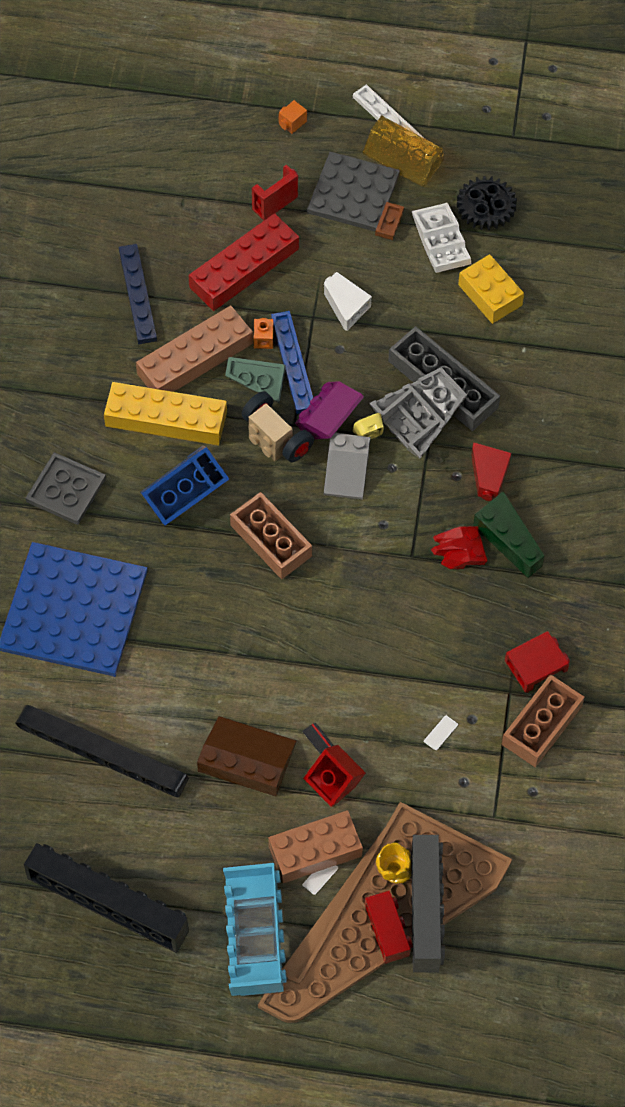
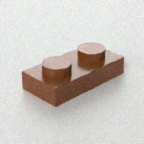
M386 202L375 231V236L390 240L394 239L404 212L403 206Z

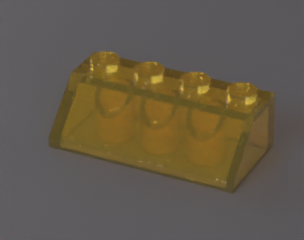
M382 115L372 127L363 150V154L386 167L400 170V175L422 187H425L444 160L443 148Z

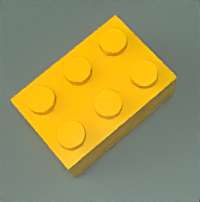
M490 254L459 273L458 285L492 324L523 305L524 292Z

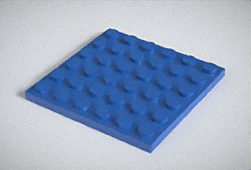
M32 542L0 637V651L115 677L148 572L147 567Z

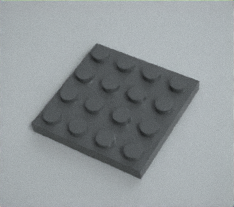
M329 152L307 208V213L375 232L386 202H390L400 170Z

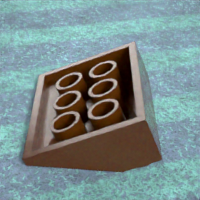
M219 716L198 758V772L276 797L297 741Z

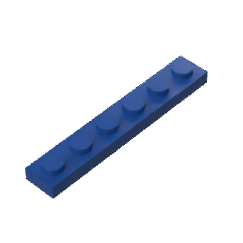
M290 311L271 314L282 361L286 366L285 372L297 414H300L309 407L313 395Z

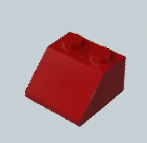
M339 745L324 749L303 779L333 807L358 785L366 772Z

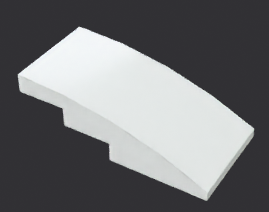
M448 203L412 211L417 230L435 273L471 264V257L465 248V240L459 231V224Z

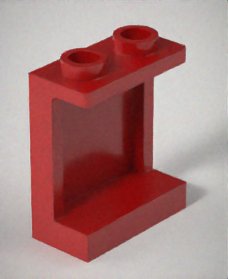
M288 165L283 166V178L264 191L258 184L252 187V210L262 220H266L298 198L297 172Z
M548 631L506 652L505 656L507 666L525 693L532 691L534 684L548 678L550 674L553 675L561 670L563 673L567 672L570 663L565 652L562 653L557 639L551 636Z

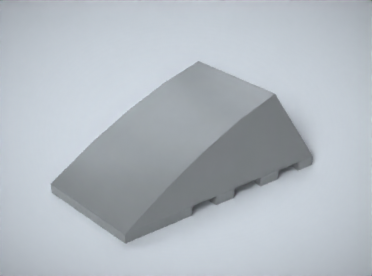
M441 367L419 378L418 381L407 384L402 389L394 393L391 392L378 401L371 402L370 405L376 413L381 414L382 422L406 449L421 459L467 394Z

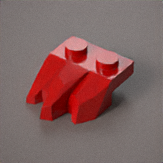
M478 526L457 527L433 537L435 542L440 543V545L433 547L431 551L434 555L444 556L441 565L449 569H464L466 565H484L487 562Z

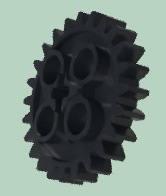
M483 176V180L476 177V182L469 180V185L464 184L463 189L459 190V195H457L458 214H462V220L467 219V224L473 222V228L480 225V230L484 226H487L488 231L491 229V226L498 229V224L504 227L505 221L509 223L510 218L514 217L517 198H515V192H511L512 187L506 188L507 182L500 184V178L493 181V176L489 180L485 176Z

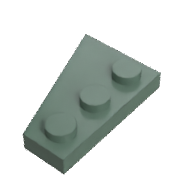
M228 357L225 376L257 393L265 391L275 402L279 403L286 366L284 364Z

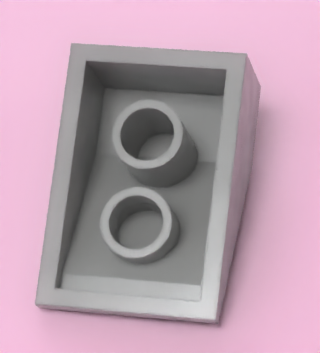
M334 433L330 438L324 495L363 500L370 437Z

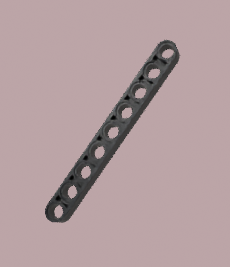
M25 705L15 722L17 727L30 734L171 796L180 797L189 780L185 773L33 706Z

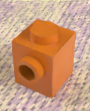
M295 100L289 105L284 106L279 112V125L291 134L307 122V110Z
M254 319V349H273V319Z

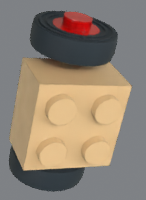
M265 391L257 393L247 402L242 410V417L249 423L250 441L254 445L261 447L263 453L274 461H277L282 456L291 463L298 461L312 447L314 443L313 435L307 430H302L293 436V428L271 408L274 401L273 398Z

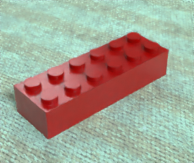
M274 213L190 273L189 288L215 311L298 251L299 236Z

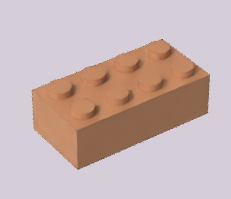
M261 492L230 514L231 527L281 580L312 557V545Z
M550 674L504 733L502 745L536 768L582 708L584 696Z
M348 810L268 837L269 849L277 870H280L283 884L362 857L363 847Z

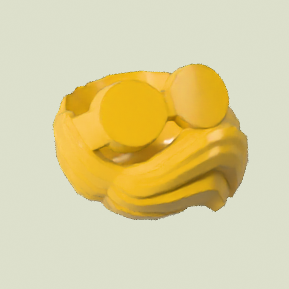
M396 842L382 847L376 857V866L379 873L385 880L392 883L407 882L412 874V858L409 850Z

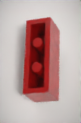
M390 890L366 897L365 908L385 964L409 957L410 949L413 948L410 936H406L403 929L406 926L403 917L398 916L396 909H399L396 897L391 896Z

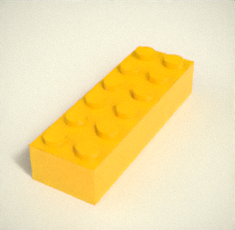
M112 382L104 412L105 427L219 446L227 415V402L219 399Z

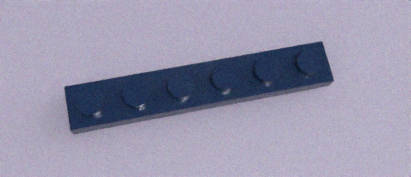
M137 244L119 247V254L138 345L156 342L157 336Z

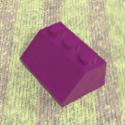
M340 381L327 382L322 386V391L310 401L309 407L299 414V419L295 424L301 431L307 430L311 433L314 439L331 438L364 396Z

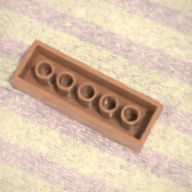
M230 305L137 361V375L148 388L174 392L226 361L228 357H232L252 345L253 331Z

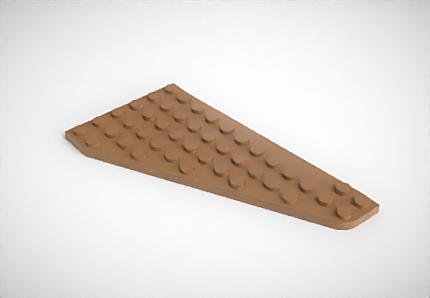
M400 802L386 827L282 970H286L287 983H283L284 992L264 994L258 1004V1008L283 1022H298L385 965L365 908L366 897L390 890L391 896H395L398 902L399 909H396L398 916H402L406 928L403 929L406 936L409 935L412 941V879L410 878L407 882L396 884L382 877L376 866V857L385 845L395 842L399 843L409 850L411 854L413 835H439V842H443L442 883H444L443 902L440 904H444V925L495 892L511 865L512 859Z

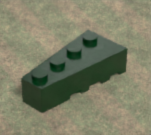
M504 492L500 493L474 515L473 526H478L479 532L527 578L543 566L544 554Z

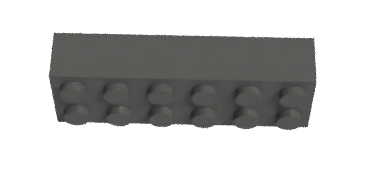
M416 326L389 349L388 362L412 382H416L419 378L442 367L467 394L453 416L471 431H474L499 408V394Z
M413 835L412 838L413 972L439 973L440 965H444V904H440L443 902L444 883H442L443 842H439V835Z

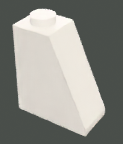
M338 272L325 280L324 295L341 325L348 331L371 307L372 296Z

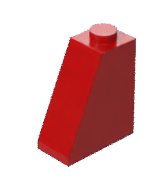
M473 443L471 456L478 497H482L486 501H492L500 494L510 464L511 453Z

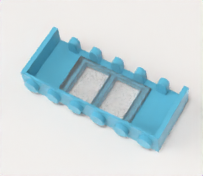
M274 863L223 868L226 879L224 890L227 898L225 910L228 918L226 931L229 939L227 951L230 959L228 972L231 984H229L231 995L246 996L284 992L283 983H287L286 970H282V963L286 962L285 950H281V943L284 942V931L280 929V923L283 922L282 909L279 910L278 903H282L281 890H278L277 883H281L280 870H276Z

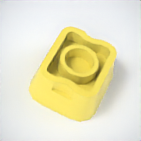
M376 413L355 422L352 431L356 436L370 437V439L382 435L384 425L381 414Z

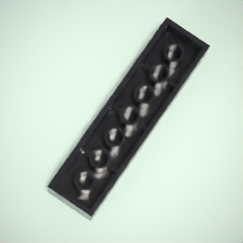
M36 843L24 863L28 880L175 953L179 951L189 933L188 918L182 911L178 909L173 911L167 908V905L162 901H153L144 892L139 890L135 892L129 889L127 884L121 881L115 882L103 872L96 873L87 864H78L69 855L64 853L60 855L46 844L42 846Z

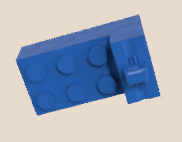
M202 445L188 455L187 459L140 492L164 526L229 480L206 446Z

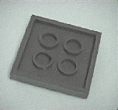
M54 452L25 499L31 505L79 525L105 482L106 475Z

